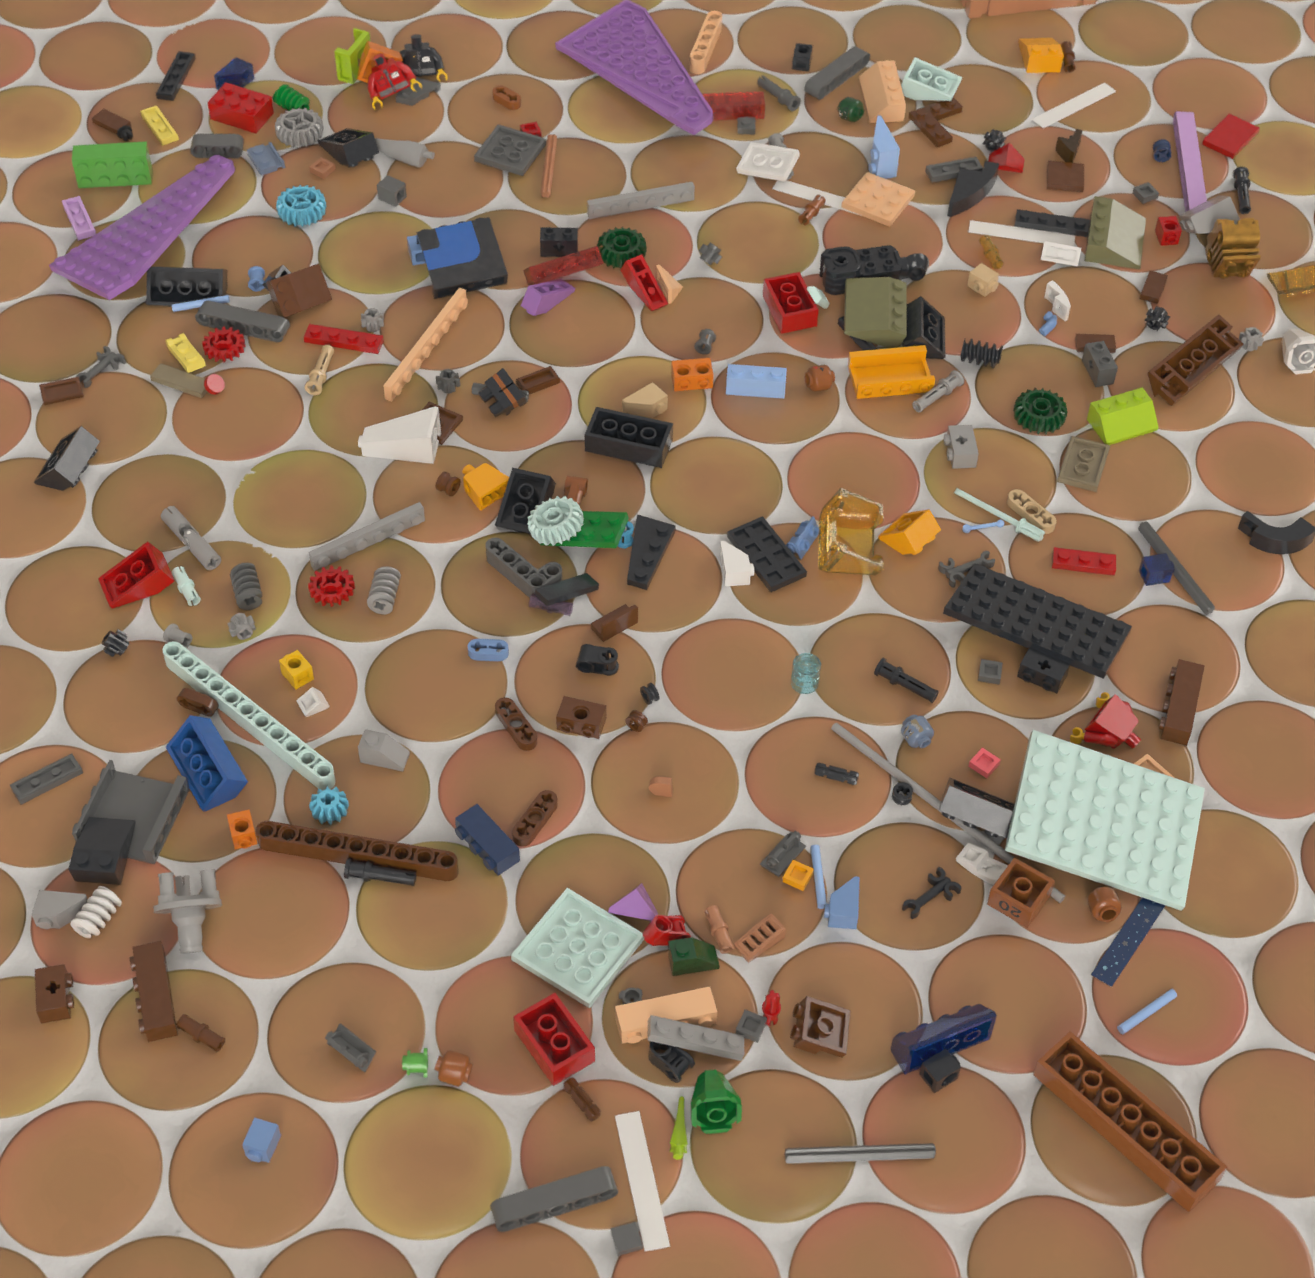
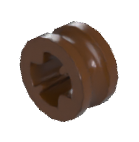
M632 710L630 716L625 719V722L633 731L641 732L648 723V719L642 712Z

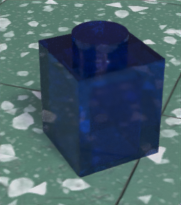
M1167 553L1142 557L1139 572L1146 586L1169 583L1172 573H1174V564L1169 560Z

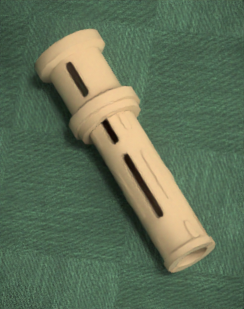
M329 345L322 347L315 369L310 371V379L305 384L307 393L319 395L322 392V384L327 379L326 371L334 353L333 347Z

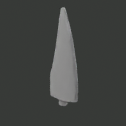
M375 138L380 152L418 168L424 165L427 158L434 159L435 156L434 152L428 151L426 146L421 143Z

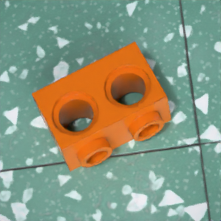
M710 358L672 361L671 376L674 391L713 388L714 374Z

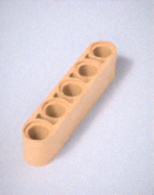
M710 11L705 18L690 54V72L692 74H702L707 67L722 31V13L719 11Z

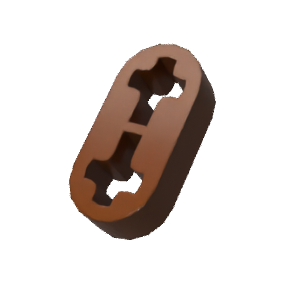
M505 86L493 88L494 101L510 110H517L521 107V97L519 94Z

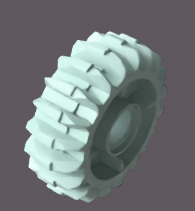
M557 496L555 499L549 498L546 502L542 501L541 505H535V510L530 511L531 515L528 517L527 523L534 540L538 541L539 544L544 543L545 546L550 543L555 546L556 543L562 544L565 540L570 541L571 536L575 537L576 532L581 531V526L584 525V518L577 502L573 501L572 498L567 499L566 496L561 499Z

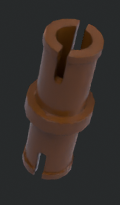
M1064 41L1061 44L1064 55V70L1068 72L1069 69L1070 73L1076 68L1074 63L1075 53L1072 51V43Z
M183 1014L176 1024V1028L191 1035L194 1041L197 1043L202 1042L216 1052H219L225 1044L226 1038L211 1031L205 1023L200 1024L186 1014Z

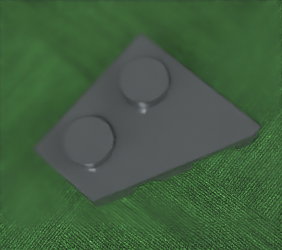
M416 77V81L422 84V88H420L419 84H415L414 89L417 92H414L411 86L399 91L396 95V102L413 106L420 100L429 97L431 91L435 90L438 92L441 89L440 83Z

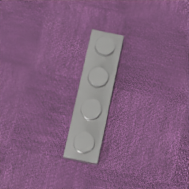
M653 1015L648 1020L647 1041L739 1061L745 1055L744 1035Z

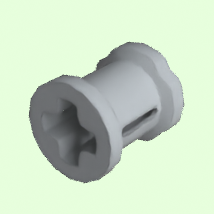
M170 624L163 633V639L166 642H178L187 649L192 642V635L181 631L176 624Z

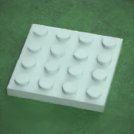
M566 888L511 954V960L590 1008L643 942L644 938L642 932L569 888Z

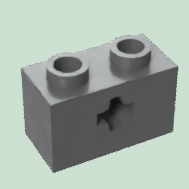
M1099 341L1085 344L1082 362L1095 387L1114 384L1118 367L1105 342Z

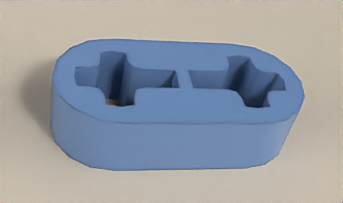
M473 639L468 643V656L473 660L503 661L508 658L509 647L504 640Z

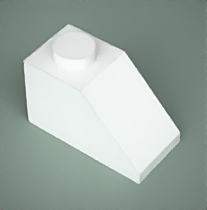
M720 541V560L725 587L750 585V577L754 576V565L749 563L748 555L726 541Z

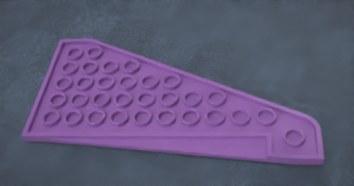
M624 0L555 43L557 50L575 59L690 134L695 135L712 123L713 110L646 8L630 0Z
M214 155L205 163L196 165L193 171L78 247L71 249L66 255L57 257L54 262L49 264L51 271L108 300L134 286L235 172L232 160L220 155Z

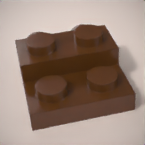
M806 996L800 1003L795 1005L793 1010V1017L797 1018L796 1025L793 1026L790 1038L794 1040V1047L813 1054L823 1051L841 1058L847 1054L851 1010Z

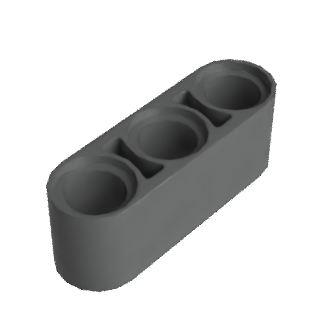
M195 134L192 137L190 152L196 158H210L214 155H220L225 158H239L243 152L244 139L239 134Z

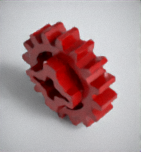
M225 326L222 327V330L215 328L214 333L209 331V336H204V341L202 342L204 354L208 355L209 359L215 358V362H218L220 359H222L223 363L226 362V359L233 361L234 356L239 358V353H244V348L246 347L244 335L240 334L239 330L233 331V327H230L228 330H226Z
M330 565L328 570L322 567V572L315 571V577L310 576L308 588L310 597L314 598L315 603L321 601L322 606H325L327 603H330V607H333L334 603L340 606L342 605V600L348 602V596L354 595L355 583L353 575H349L347 569L342 572L341 566L334 569L333 565Z

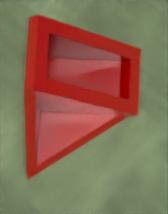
M1010 143L989 154L988 161L999 163V170L1023 173L1025 159Z

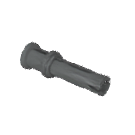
M764 75L758 78L757 84L775 96L780 104H785L790 111L798 109L801 104V99L798 96H793L791 91L782 89Z

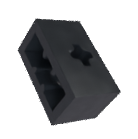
M540 227V257H578V228Z
M1029 647L1020 663L1017 677L1025 682L1033 683L1047 691L1058 694L1068 675L1070 663Z

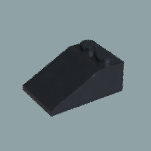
M346 128L317 140L318 144L335 160L348 167L357 166L358 162L362 160H371L374 158V155L379 153L373 132Z
M512 467L495 526L531 534L527 524L528 517L531 515L530 511L535 510V505H541L542 501L546 502L549 498L552 499L556 486L553 478L548 475Z
M89 817L74 846L68 868L75 882L121 885L135 828V820Z

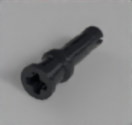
M1238 167L1233 171V178L1235 179L1234 188L1238 192L1239 212L1241 214H1248L1251 211L1248 190L1251 183L1248 179L1249 169L1246 167Z
M882 658L875 668L874 675H880L890 680L892 685L899 684L931 703L936 700L939 694L938 690L904 673L902 667L893 666L885 658Z
M347 858L344 878H360L364 882L373 879L415 886L417 872L374 865L371 861L364 863Z

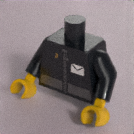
M412 35V44H405L404 50L400 51L403 59L402 63L409 66L416 77L437 75V79L440 82V75H445L447 81L448 77L443 72L444 65L440 54L435 48L430 47L428 42L422 43L421 35Z

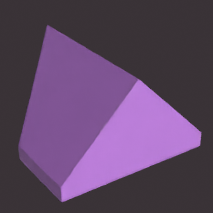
M642 883L611 905L608 913L651 921L658 915Z

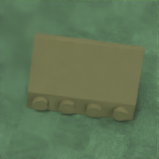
M1094 196L1084 261L1140 269L1146 218L1114 199Z
M891 277L847 278L845 281L844 334L886 348H899L907 336V283Z

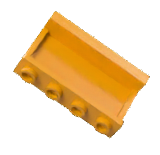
M926 346L849 352L848 369L856 398L927 393L933 389L935 377L934 375L931 376L927 365Z

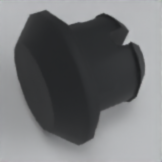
M127 125L120 127L117 131V136L124 141L131 140L133 138L132 128Z

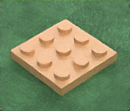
M867 172L842 201L841 207L890 227L913 199L915 190Z

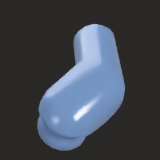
M1051 311L1044 315L1043 319L1047 322L1039 329L1043 336H1046L1057 325V316L1053 315Z

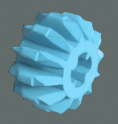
M327 786L324 791L318 788L317 794H312L309 804L314 820L319 819L321 824L328 821L330 825H332L334 820L340 822L341 817L347 815L349 807L344 791L339 792L337 786L332 790Z

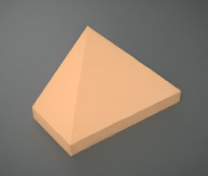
M656 265V281L668 304H671L683 286L661 265Z

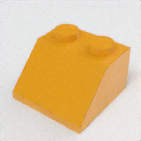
M930 509L902 514L878 538L902 555H916L923 550V546L936 538L935 535L941 531V528Z

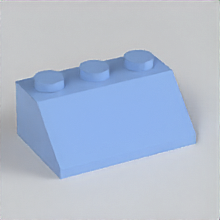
M728 364L726 395L784 399L787 368Z

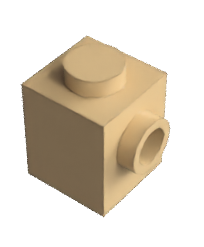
M981 263L970 271L967 286L986 297L997 289L999 273Z

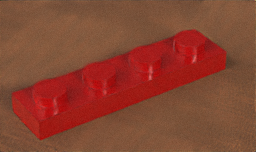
M309 324L304 334L305 343L329 345L331 347L379 354L384 342L383 335Z

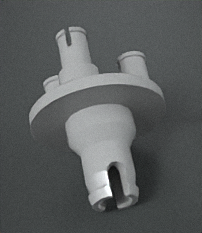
M216 869L200 871L202 892L199 895L190 894L189 875L173 878L174 873L171 872L158 874L160 895L158 896V905L153 906L154 913L171 914L172 921L177 926L181 954L202 951L201 925L206 917L205 910L222 906L219 890L216 888ZM174 880H175L176 894H175V891H174Z

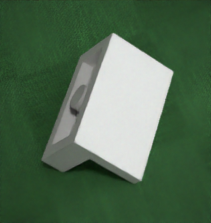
M1044 241L1041 260L1077 267L1081 248Z

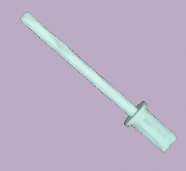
M958 488L955 490L954 493L1016 526V533L1021 532L1037 542L1043 539L1045 531L1026 522L1025 518L1018 521Z

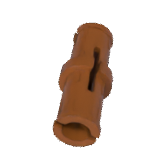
M816 195L814 200L806 205L805 211L798 218L801 224L805 221L804 225H808L811 219L819 214V209L826 202L823 196L820 198L821 195Z

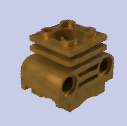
M1244 218L1238 220L1237 224L1228 219L1216 220L1213 230L1207 236L1208 244L1205 248L1208 264L1213 265V277L1228 278L1230 276H1238L1243 278L1250 276L1261 259V256L1258 255L1260 250L1257 248L1260 242L1258 220Z

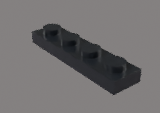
M1017 209L1014 227L1087 237L1090 220Z

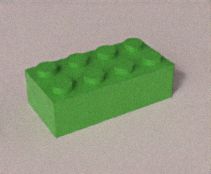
M147 142L73 146L72 163L78 188L152 184L153 169Z

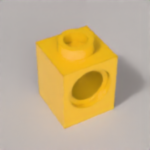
M298 650L285 655L279 660L281 674L295 690L314 680L312 666Z

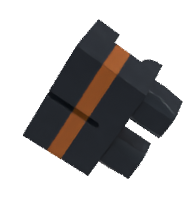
M504 368L484 382L486 386L478 392L484 403L492 398L496 400L495 403L489 406V410L494 417L503 413L509 415L511 410L518 406L522 407L527 403L524 395Z

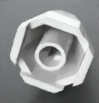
M1289 329L1282 337L1284 363L1295 374L1311 373L1315 370V336L1299 329Z

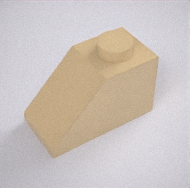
M653 382L622 400L623 413L646 418H654L664 413L668 407V395Z

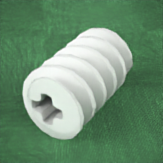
M98 886V889L94 890L93 896L88 898L87 904H84L81 908L82 911H79L76 918L70 923L71 927L84 938H91V934L99 936L100 931L97 927L105 928L106 924L103 920L110 921L111 916L109 913L115 914L117 911L113 905L121 906L122 904L117 895L104 886Z

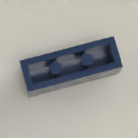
M475 804L455 818L456 835L459 839H464L472 853L479 855L485 867L490 871L493 870L497 876L520 861L518 846L478 804Z

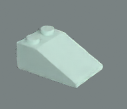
M914 58L901 87L903 95L913 100L951 101L963 77Z

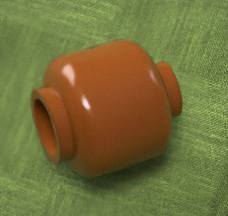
M827 365L812 366L805 373V384L814 392L830 389L832 382L835 381L834 371H831Z
M1110 887L1097 888L1088 897L1091 913L1099 921H1113L1122 910L1117 893Z
M448 1050L444 1057H438L434 1070L439 1071L438 1079L441 1082L459 1087L463 1082L467 1083L473 1064L470 1063L467 1055Z

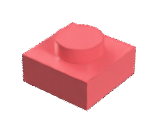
M981 748L970 760L968 767L988 778L1000 765L1001 759Z

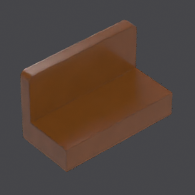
M624 604L592 622L591 629L604 642L638 623V607L636 605L628 607Z

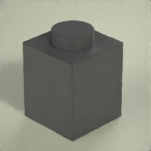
M389 175L377 184L378 199L394 207L398 206L407 197L405 183Z

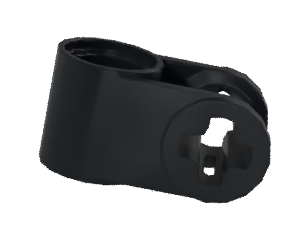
M584 644L580 648L576 668L584 673H596L606 676L614 675L619 670L617 662L618 653L611 647Z
M650 1041L649 1061L671 1081L679 1083L682 1079L681 1076L689 1068L692 1069L695 1066L693 1058L679 1047ZM656 1049H662V1050H664L665 1052H664V1053H657V1052H655V1050H656Z

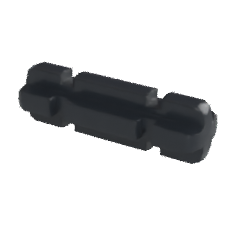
M820 762L815 767V775L824 777L826 775V778L841 782L846 780L848 784L856 785L859 779V773L850 770V772H847V769L832 765L827 767L826 764Z

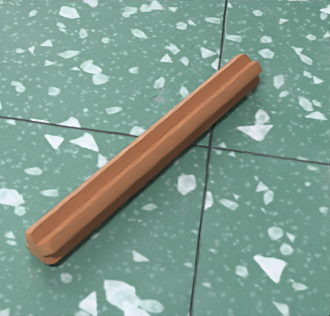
M555 134L547 136L541 185V196L543 198L551 196L557 136Z

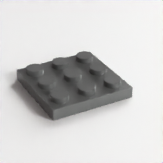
M498 124L474 155V161L523 176L546 145V139Z

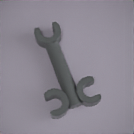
M104 346V354L96 353L97 359L100 362L87 373H79L76 377L79 376L80 383L83 381L84 387L87 388L92 384L91 379L110 363L115 370L119 369L117 362L125 364L124 355L111 352L108 346Z
M984 551L979 559L954 567L955 561L949 558L948 566L939 562L938 569L949 578V585L954 588L955 580L962 582L965 578L963 573L970 571L974 564L991 568L995 564V559L987 560L990 552Z

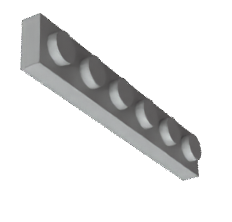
M693 182L587 200V215L589 219L693 201L695 186Z
M418 502L310 551L311 567L316 571L424 522V507Z

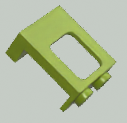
M357 28L353 29V45L348 50L337 47L334 51L337 78L350 84H354L357 80L359 71L358 58L361 59L366 43L370 41V32Z

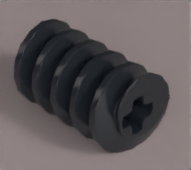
M965 338L961 351V361L964 362L968 357L969 363L976 359V365H980L983 360L985 367L991 362V368H995L1000 363L1003 345L996 350V344L989 348L988 342H986L982 347L980 340L974 345L973 339L966 343Z

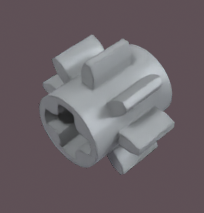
M375 308L367 309L364 314H361V326L366 327L369 332H377L380 327H384V314L379 313Z
M1255 327L1245 328V331L1240 332L1239 340L1244 344L1242 346L1243 349L1247 351L1257 350L1258 346L1263 344V333Z
M244 613L235 614L232 616L231 622L227 623L231 636L235 637L237 635L238 639L241 640L248 639L252 636L253 630H256L252 616L246 617Z

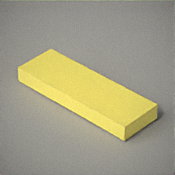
M157 106L140 111L141 117L162 146L179 140L177 133Z

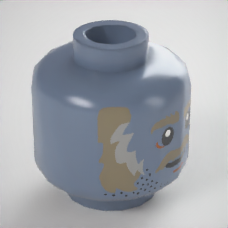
M911 715L906 718L902 723L901 734L912 748H925L930 745L931 739L934 736V730L924 716Z

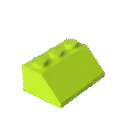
M1143 387L1090 403L1087 421L1106 445L1151 433L1159 428L1153 401Z

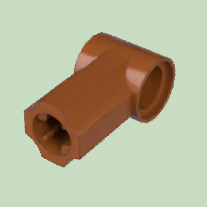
M567 475L564 496L567 499L572 498L580 506L582 497H585L587 493L588 479Z

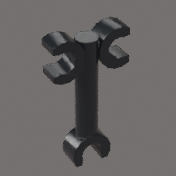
M938 867L936 870L938 878L934 877L931 873L928 874L927 880L933 887L916 900L908 899L904 901L902 910L905 911L907 908H913L914 910L911 912L910 918L915 919L919 915L920 908L942 891H944V897L951 901L953 894L950 890L960 894L962 890L961 885L945 877V870Z

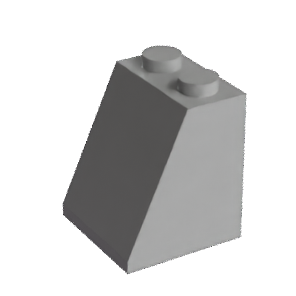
M1220 195L1179 215L1181 219L1179 223L1182 230L1195 234L1210 233L1217 219L1232 220L1234 224H1237V221L1240 220L1231 197Z

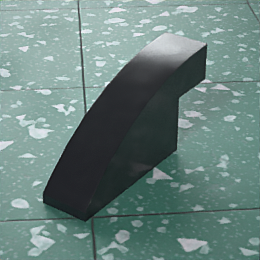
M985 161L982 172L960 168L949 202L947 216L952 217L967 211L986 197L996 182L999 163Z

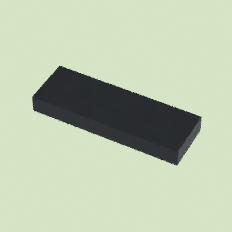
M588 573L537 588L535 589V596L546 606H550L599 589V583Z

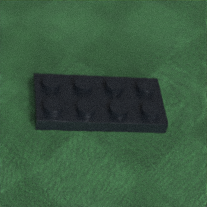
M763 516L727 531L728 539L737 549L748 555L749 563L754 565V572L770 592L807 576L806 569Z

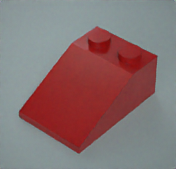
M148 541L98 578L107 602L112 609L158 594L175 581L163 553Z

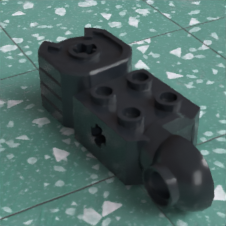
M891 245L858 250L847 246L830 248L821 254L819 276L823 278L822 283L825 287V292L831 295L845 294V281L847 278L891 277L898 280L906 278L913 281L921 280L925 277L928 270L929 259L921 253L900 258L899 252Z

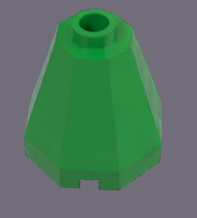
M716 1069L705 1070L698 1076L690 1102L691 1124L696 1128L697 1125L700 1126L701 1131L706 1134L728 1132L732 1129V1124L735 1121L737 1124L742 1121L741 1098L725 1076Z

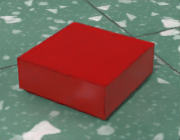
M537 122L520 125V131L542 137V132Z

